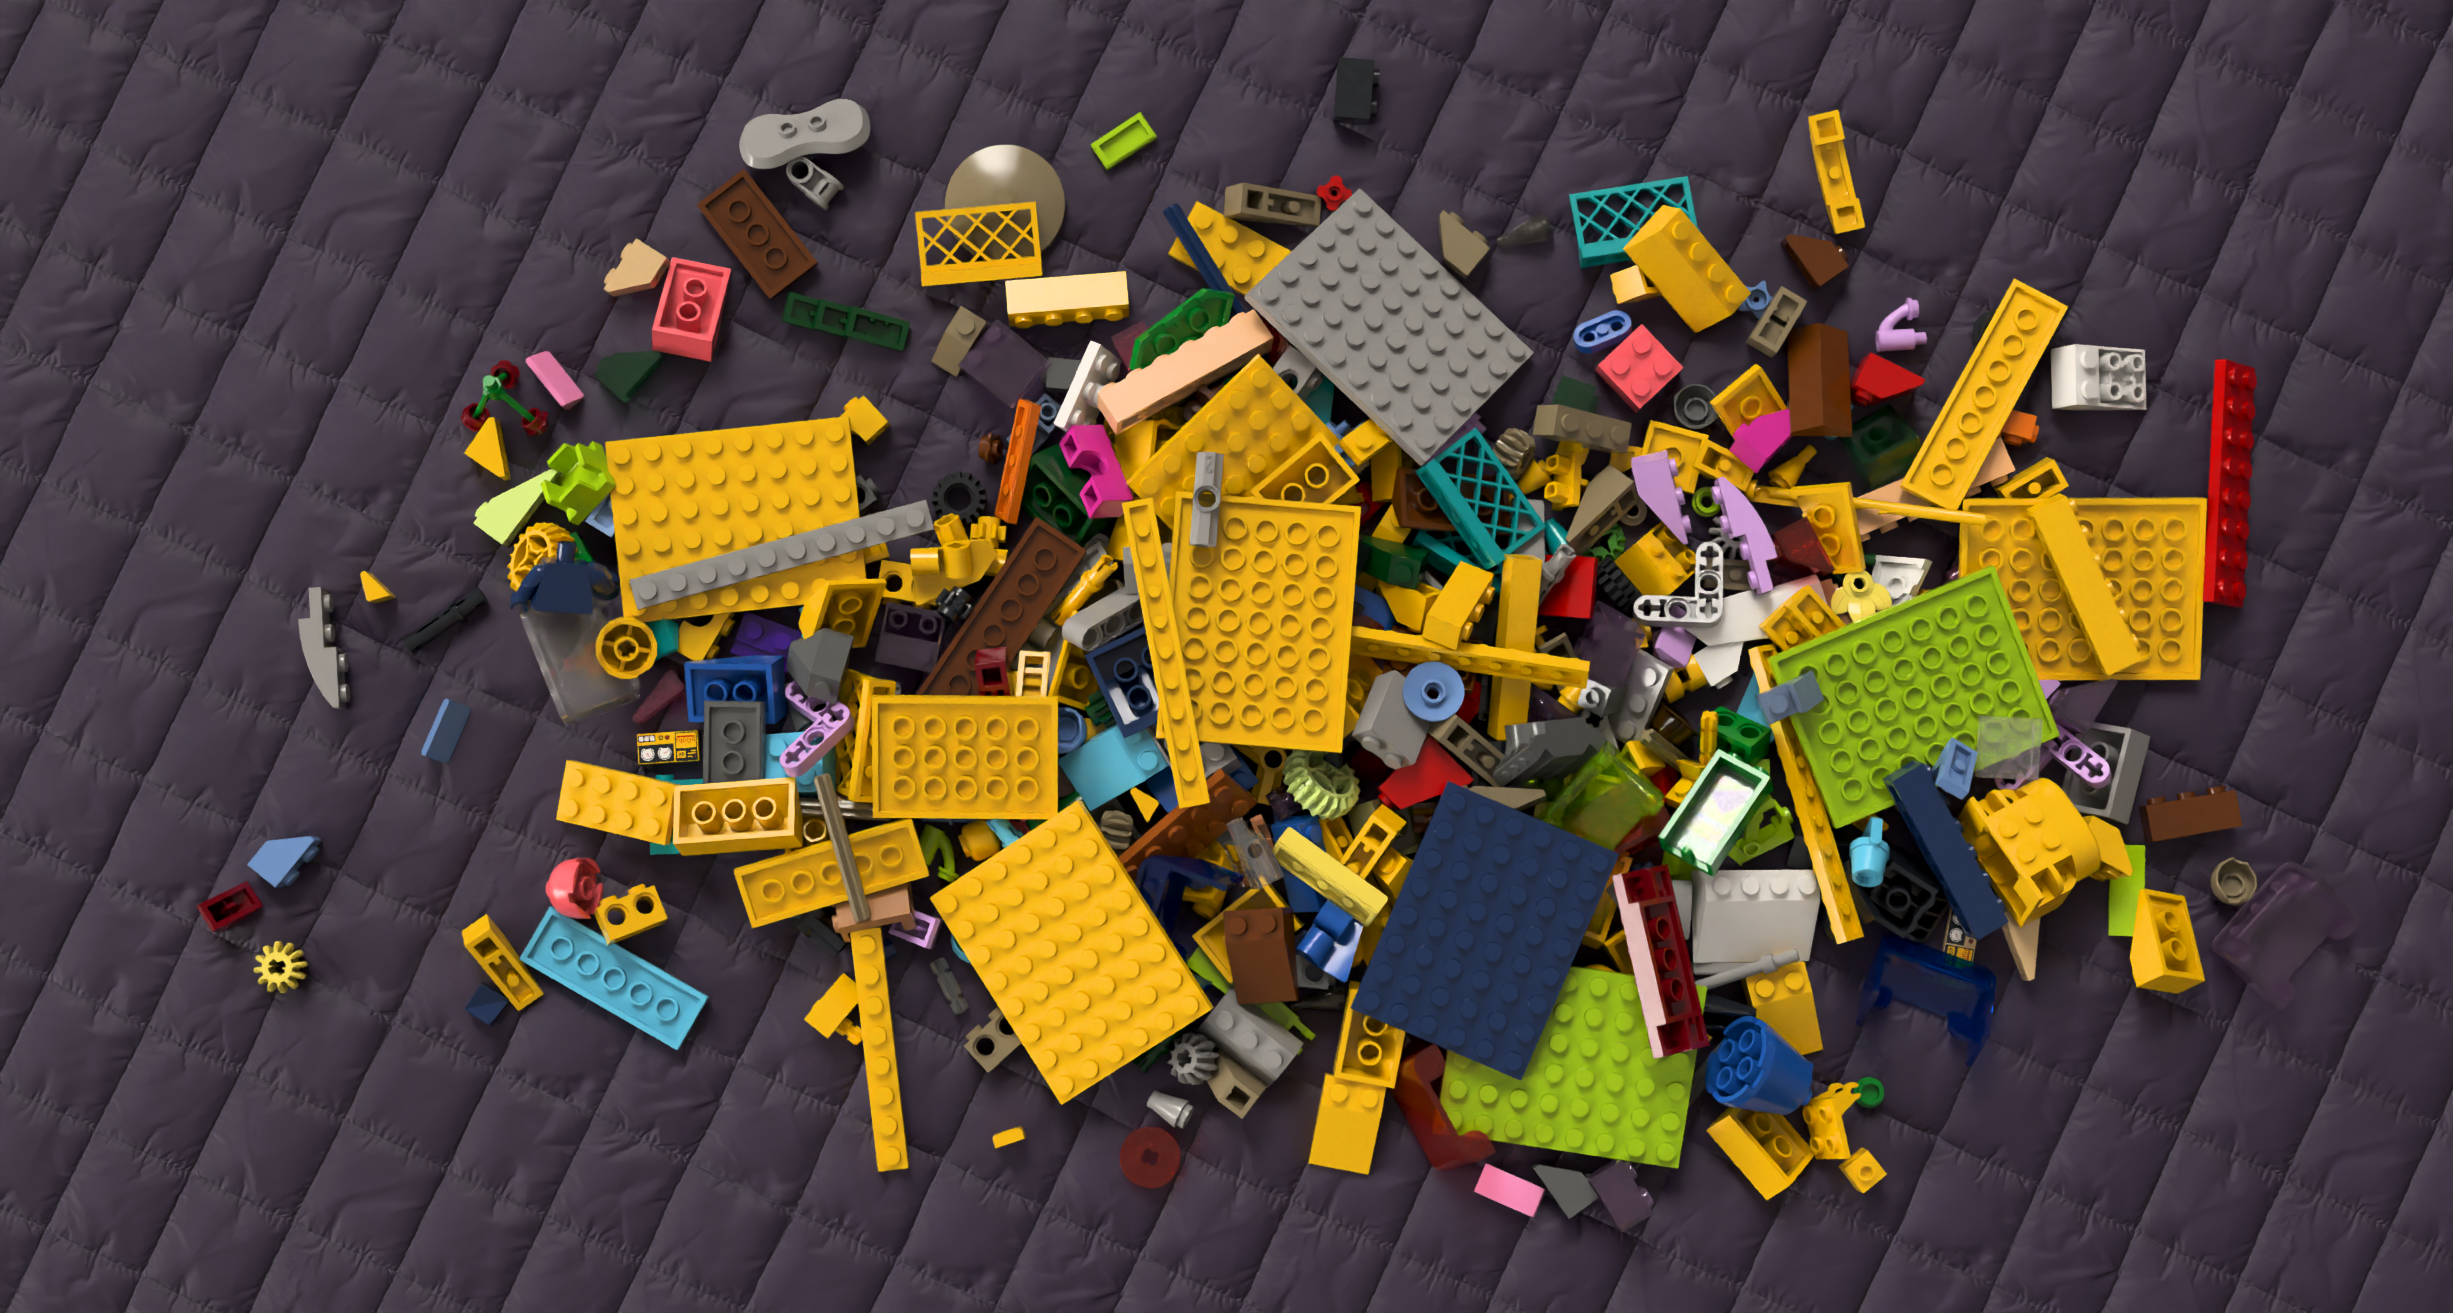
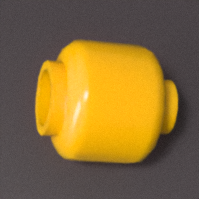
M978 819L962 827V834L958 836L966 858L971 857L974 861H981L1000 852L1001 840L986 824L988 819Z

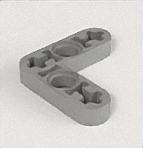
M1704 542L1697 548L1695 556L1694 597L1641 596L1635 601L1633 607L1635 621L1640 625L1652 627L1708 629L1717 626L1721 621L1723 611L1722 548L1714 542ZM1706 552H1712V557H1714L1712 570H1706ZM1708 578L1713 579L1718 587L1713 591H1705L1700 586L1701 581ZM1706 600H1712L1711 612L1713 614L1711 618H1706L1705 613H1703ZM1645 605L1650 606V616H1644V611L1642 610ZM1661 605H1665L1664 617H1660ZM1675 605L1682 606L1686 610V615L1682 618H1674L1670 615L1669 609Z

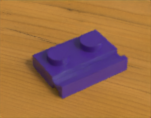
M745 611L730 653L738 656H783L784 673L788 674L789 671L786 669L790 644L792 641L802 638V633Z

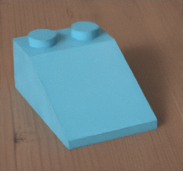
M1117 723L1085 741L1078 749L1058 759L1059 765L1090 811L1169 766L1147 729L1124 739Z

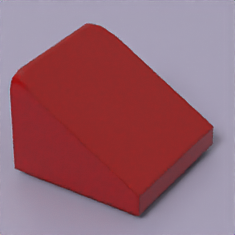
M1367 480L1356 488L1357 493L1363 494L1364 502L1347 505L1361 507V526L1386 503L1372 501V484Z

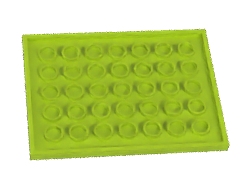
M1993 565L1767 658L1777 686L1809 671H1813L1824 697L1823 701L1807 712L1794 713L1790 715V719L1832 826L1835 829L1895 805L1882 779L1911 761L1922 762L1924 765H1929L1932 769L1951 737L1978 752L1974 771H1977L2060 736L1997 571Z
M1571 965L1522 1080L1447 1050L1435 1132L1678 1169L1697 1049L1654 1059L1649 1045L1645 1018L1642 1014L1638 988L1635 984V975ZM1696 984L1703 1015L1707 987Z

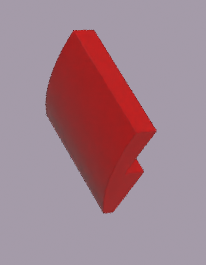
M1545 554V562L1549 561L1553 555ZM1576 556L1566 568L1561 582L1556 583L1538 607L1537 615L1593 619L1599 558Z

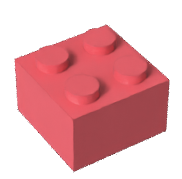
M1641 324L1595 368V371L1637 413L1684 367Z

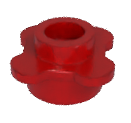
M1338 175L1332 176L1327 184L1318 186L1316 191L1317 196L1323 198V201L1327 204V209L1330 211H1336L1344 201L1352 196V191L1346 189L1342 183V178ZM1332 191H1337V195L1333 196L1331 194Z

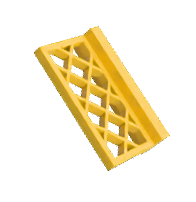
M1036 201L915 212L922 286L1043 275ZM1030 209L1031 222L1024 230L1010 219L1017 210ZM1001 211H1011V212H1010V214H1009L1008 216H1006V215H1004ZM988 212H995L1004 219L994 233L980 222ZM982 213V214L978 217V219H976L974 216L971 215V214ZM957 215H966L974 222L964 235L950 225ZM943 216H951L947 222L942 218ZM935 217L944 226L933 238L923 230L922 218ZM1006 223H1009L1021 233L1011 246L1007 245L997 236ZM977 225L990 235V238L981 249L967 239V236ZM1031 227H1032L1033 238H1032L1029 234H1027V231H1028ZM946 228L960 238L951 251H948L936 241ZM1024 236L1034 244L1035 256L1022 257L1013 248ZM924 237L931 241L926 248ZM993 239L1007 249L1000 259H991L983 252ZM963 241L977 252L969 262H962L953 255ZM933 244L947 255L940 264L927 265L926 252ZM1009 253H1012L1015 256V258L1006 257ZM980 255H981L984 259H986V260L975 261ZM949 258H951V259L954 260L956 263H946V262L948 261Z
M848 670L847 679L839 698V702L850 710L855 723L852 730L835 745L836 792L848 796V800L853 802L873 803L872 695H895L896 682L878 679L854 670ZM852 683L854 684V688H855L853 692H852ZM857 700H859V703H860V708H859V709L857 708V705H856ZM853 730H855L856 733L855 739L852 734ZM850 759H851V763H852V768H851V770H850V766H849V763H848V762L850 761ZM841 772H842L843 780H842L841 783H840Z

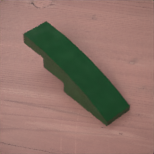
M789 292L787 295L781 320L783 323L897 351L904 350L910 325L908 321L854 306L841 305L824 299L818 300L793 292Z

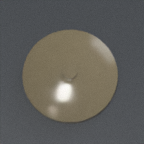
M995 145L975 152L955 170L947 187L945 209L1036 201L1041 253H1043L1054 242L1063 225L1065 196L1062 184L1055 170L1040 155L1020 146ZM1030 209L1017 210L1010 219L1024 230L1031 222ZM1001 211V212H1002L1004 215L1008 216L1011 211ZM988 212L980 222L994 233L1004 219L995 212ZM982 213L971 214V215L974 216L976 219H978V217H979ZM957 215L950 225L964 235L974 222L966 215ZM1006 223L997 236L1007 245L1011 246L1021 233L1009 223ZM978 225L967 236V239L979 249L990 238V235ZM1031 227V228L1027 231V234H1029V235L1033 238L1032 227ZM952 232L958 242L960 238ZM1024 236L1013 248L1022 257L1035 256L1034 244ZM993 239L983 252L991 259H1000L1007 249ZM963 241L961 246L969 254L975 256L977 252ZM1009 253L1006 258H1015V256ZM981 255L977 258L979 260H986Z

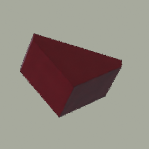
M245 881L200 903L196 907L212 932H225L261 909L263 905L248 881Z

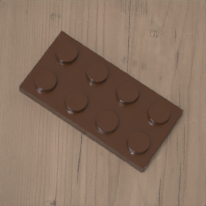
M742 169L697 204L701 212L771 301L818 265L816 259L745 169Z

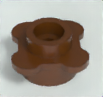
M990 432L988 436L983 435L981 437L978 453L980 459L996 464L1003 452V442L1000 435Z

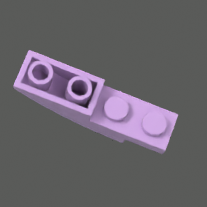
M1725 477L1717 478L1714 481L1715 486L1711 487V492L1715 504H1720L1723 516L1719 517L1722 532L1724 534L1728 533L1729 539L1742 537L1743 542L1739 543V548L1743 560L1748 559L1751 571L1747 572V577L1751 589H1756L1757 595L1770 592L1774 588L1766 561L1777 558L1771 537L1748 499Z

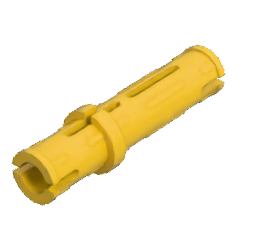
M1102 555L1091 570L1085 571L1081 575V581L1060 605L1051 612L1052 619L1060 615L1054 621L1057 625L1063 627L1066 620L1071 617L1073 610L1079 611L1094 593L1102 590L1105 580L1118 568L1117 562L1109 566L1114 558L1109 555Z

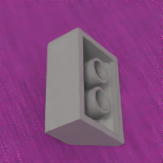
M2079 720L2075 737L2108 763L2112 777L2105 787L2099 789L2092 788L2067 769L2062 790L2080 814L2093 815L2102 820L2128 825L2150 736L2130 728ZM2073 748L2069 761L2075 762L2079 760L2082 756V751ZM2087 762L2085 766L2089 768L2092 778L2095 775L2103 776L2101 769L2097 771Z
M1232 986L1196 1030L1198 1034L1208 1036V1041L1216 1043L1215 1047L1218 1050H1223L1267 1083L1268 1087L1280 1076L1303 1045V1042L1255 1004H1238L1235 988Z

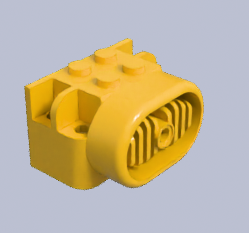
M2047 778L2035 779L2015 791L2011 789H1994L1987 793L1986 797L1979 802L1973 796L1968 799L1957 818L1964 828L1962 835L1966 843L1971 844L1978 854L1976 861L1980 869H1983L1989 875L1993 883L1992 888L2003 901L2020 928L2061 906L2075 886V883L2094 874L2100 867V849L2092 830L2065 792L2056 783Z

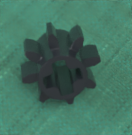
M953 586L950 592L944 588L936 599L935 603L939 605L936 612L949 623L956 624L958 619L965 622L973 611V607L969 605L972 597L956 586Z

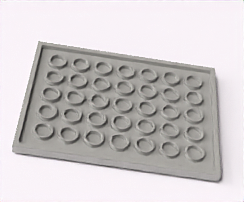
M1360 188L1244 297L1253 308L1421 467L1534 353Z

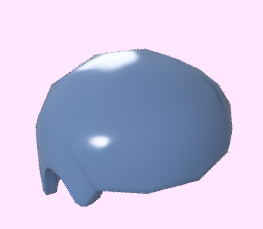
M1059 707L1058 754L1071 753L1081 747L1085 741L1087 725L1083 716L1070 707Z

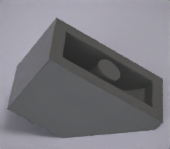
M1535 1163L1531 1166L1569 1219L1599 1198L1595 1192L1599 1186L1589 1173L1583 1175L1582 1172L1576 1169Z

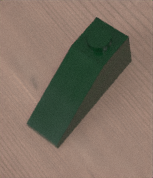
M1359 534L1364 537L1363 543L1372 548L1362 572L1386 583L1415 590L1419 587L1425 578L1429 550Z

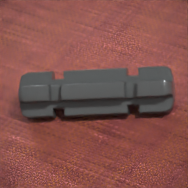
M940 957L932 961L930 967L934 975L937 974V981L947 1001H951L952 1004L950 1006L954 1014L959 1015L967 1011L969 1004L965 997L962 998L961 993L963 992L952 971L949 972V965L946 959Z

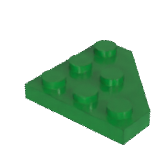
M1202 288L1135 339L1129 369L1132 371L1137 368L1144 369L1150 366L1157 357L1163 354L1170 355L1174 353L1183 343L1189 340L1196 341L1200 339L1212 327H1222L1227 324L1234 294Z

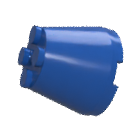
M1753 1016L1741 1017L1726 1027L1723 1031L1726 1036L1718 1047L1717 1052H1710L1705 1072L1706 1089L1709 1093L1713 1094L1719 1103L1728 1107L1780 1115L1789 1114L1800 1105L1805 1106L1808 1104L1812 1096L1810 1089L1813 1071L1812 1062L1805 1059L1769 1024Z

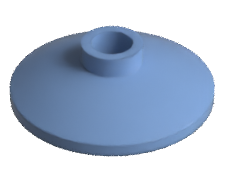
M1431 661L1422 663L1413 668L1404 681L1403 698L1407 708L1416 717L1425 721L1439 722L1450 718L1459 710L1464 699V684L1460 675L1452 667L1442 662ZM1435 690L1439 696L1436 699H1430L1427 696V692Z

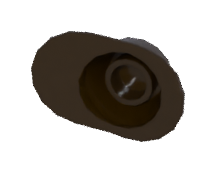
M1661 700V706L1652 719V725L1658 734L1677 747L1694 736L1701 737L1691 723L1676 708Z

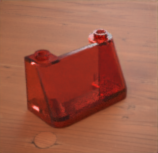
M1427 1042L1400 1057L1395 1087L1389 1089L1430 1163L1435 1169L1448 1172L1483 1160L1496 1153V1150L1487 1135L1479 1130H1472L1463 1135H1458L1429 1083L1443 1073L1445 1061L1436 1043Z

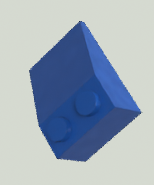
M752 655L688 661L684 663L688 722H704V701L766 702V724H776L787 715L783 656Z

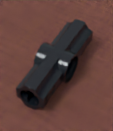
M824 908L789 917V922L808 938L812 937L834 957L849 943L844 942L841 933H835L832 919L828 917L829 913Z

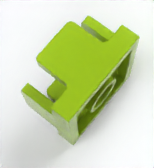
M594 441L588 447L580 443L575 447L564 443L547 461L549 468L563 474L556 480V484L548 480H544L541 483L546 502L565 511L569 522L578 526L616 486L613 476L608 472L607 458L603 446Z

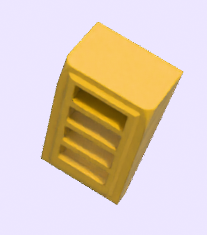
M1020 651L1015 696H1048L1050 652ZM1026 663L1043 664V668H1029L1025 666ZM1025 676H1042V680L1025 679ZM1024 688L1041 690L1040 692L1024 691Z

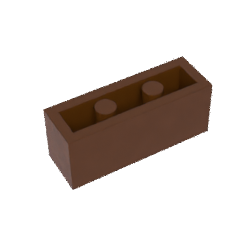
M2224 785L2206 788V795L2196 796L2195 791L2178 793L2176 794L2177 800L2167 802L2165 796L2147 799L2148 805L2138 807L2145 842H2156L2243 826L2236 790L2226 791Z

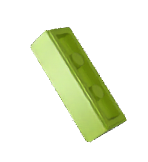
M2125 845L2133 869L2132 875L2118 878L2117 880L2109 879L2108 936H2133L2139 891L2145 889V845Z

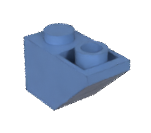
M316 836L266 841L247 865L275 888H283L285 885L288 887L299 876L300 872L297 870L304 861L308 863L316 856L319 851L317 846L322 840Z

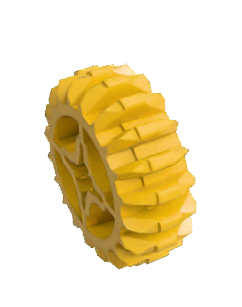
M535 523L533 527L528 526L526 534H520V541L514 543V552L509 554L512 557L511 563L507 565L511 569L507 576L511 580L510 588L517 591L533 566L540 564L542 557L556 558L558 542L567 541L575 543V539L570 537V532L553 523Z

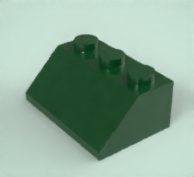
M1057 444L1032 456L1020 506L1033 519L1037 516L1081 547H1084L1103 529L1110 517L1089 518L1079 493L1090 478L1081 468L1068 467L1062 449Z

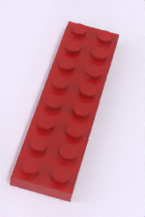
M2227 359L2215 360L2203 602L2231 608H2243V600L2246 596L2244 576L2248 565L2246 539L2249 536V525L2247 517L2248 509L2251 505L2249 479L2252 476V465L2250 457L2251 449L2254 445L2252 419L2255 416V405L2253 397L2254 389L2257 385V377L2253 367Z

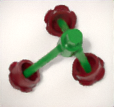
M501 360L498 362V365L492 367L491 375L483 378L484 391L480 402L472 403L465 407L462 411L463 415H461V422L464 426L472 431L479 432L487 419L490 418L489 410L485 407L488 400L499 401L503 399L523 416L520 424L528 436L542 434L548 428L549 422L546 420L548 419L546 411L541 412L538 408H531L527 411L506 393V388H514L518 384V378L520 377L518 367L512 365L508 360Z

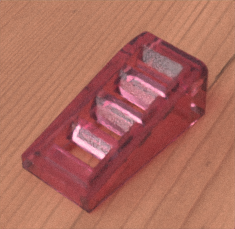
M674 669L667 671L635 712L632 720L636 724L643 725L686 693V684Z

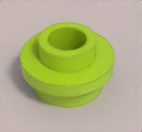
M1702 487L1694 493L1692 507L1698 515L1711 517L1720 511L1721 506L1720 504H1715L1711 487ZM1703 497L1711 499V507L1706 508L1701 504Z

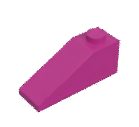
M1789 409L1756 417L1749 426L1743 423L1733 434L1732 437L1735 439V442L1729 450L1756 474L1793 437L1790 436Z

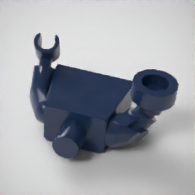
M560 541L557 546V557H542L540 564L533 566L521 582L518 590L512 593L510 609L513 610L515 605L522 604L523 612L527 613L530 601L534 611L593 614L592 593L602 601L612 600L621 591L620 579L615 572L607 569L605 565L594 561L586 562L583 559H575L576 543Z

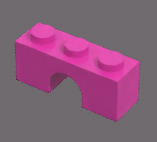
M1103 425L1071 426L1059 444L1069 468H1081L1092 475L1079 493L1089 518L1121 517L1123 514L1122 503L1133 501V497Z

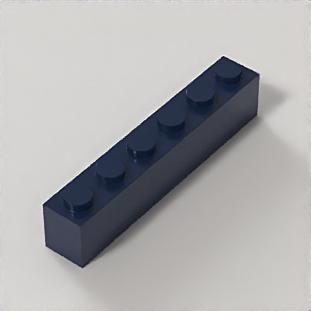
M1911 761L1884 777L1882 780L1966 936L1980 940L2008 923L2009 921L2004 914L2007 911L2006 906L1998 896L1994 895L1990 887L1993 885L1992 880L1986 871L1980 869L1976 861L1978 854L1971 844L1966 843L1962 835L1964 828L1956 817H1952L1948 809L1950 806L1949 800L1941 790L1938 791L1934 780H1936L1935 774L1929 765Z

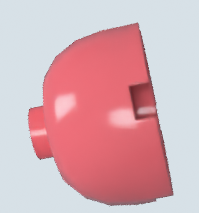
M574 858L563 861L555 867L546 884V894L557 912L568 918L588 919L591 918L589 915L594 914L595 909L600 906L599 901L602 900L603 883L597 885L596 873L601 872L594 860L590 858Z

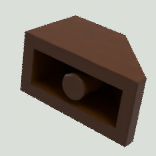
M1789 234L1780 242L1814 291L1824 286L1849 267L1846 253L1840 246L1835 247L1832 241Z

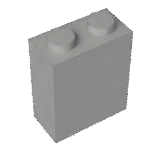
M1393 670L1376 676L1352 736L1365 749L1372 751L1381 758L1385 765L1397 770L1415 764L1431 722L1416 717L1407 708L1403 698V685L1406 678L1398 671Z

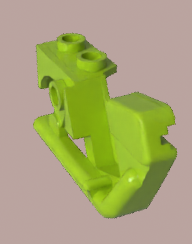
M1768 794L1745 828L1743 838L1737 840L1736 845L1733 846L1728 856L1742 866V863L1795 838L1790 824L1794 823V820L1786 806L1781 808L1777 801L1773 800L1770 794ZM1744 806L1714 821L1723 826L1730 827ZM1774 808L1776 815L1771 817V824L1759 829V825L1764 817L1763 812ZM1697 818L1698 825L1688 830L1718 845L1724 836L1722 831ZM1664 850L1662 865L1668 864L1671 880H1690L1692 882V871H1701Z

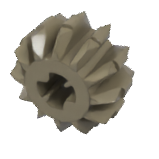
M1509 428L1504 434L1500 435L1497 443H1494L1495 447L1492 450L1512 479L1517 480L1521 474L1525 473L1526 468L1535 456V438L1529 436V433L1523 430ZM1490 466L1491 471L1495 472L1497 475L1495 469L1492 466Z
M1115 810L1114 812L1106 811L1102 815L1099 829L1117 857H1119L1129 847L1133 820L1130 815Z

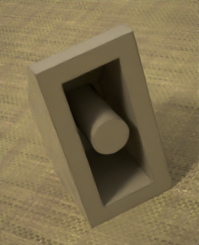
M960 306L945 330L931 362L958 377L989 328L987 321Z

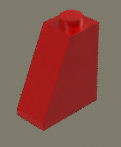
M1429 736L1424 740L1415 764L1394 770L1376 788L1381 793L1377 798L1390 810L1393 807L1400 810L1441 795L1447 780L1463 786L1470 784L1474 779Z

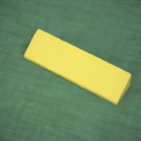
M1291 827L1285 830L1270 852L1275 862L1277 860L1278 864L1366 927L1371 925L1388 900L1386 895Z

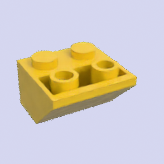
M1661 521L1614 562L1643 596H1668L1695 573L1696 554L1686 544H1683Z
M2093 815L2083 817L2098 842L2101 854L2100 867L2090 877L2104 882L2109 879L2117 880L2118 878L2131 876L2133 869L2119 829Z

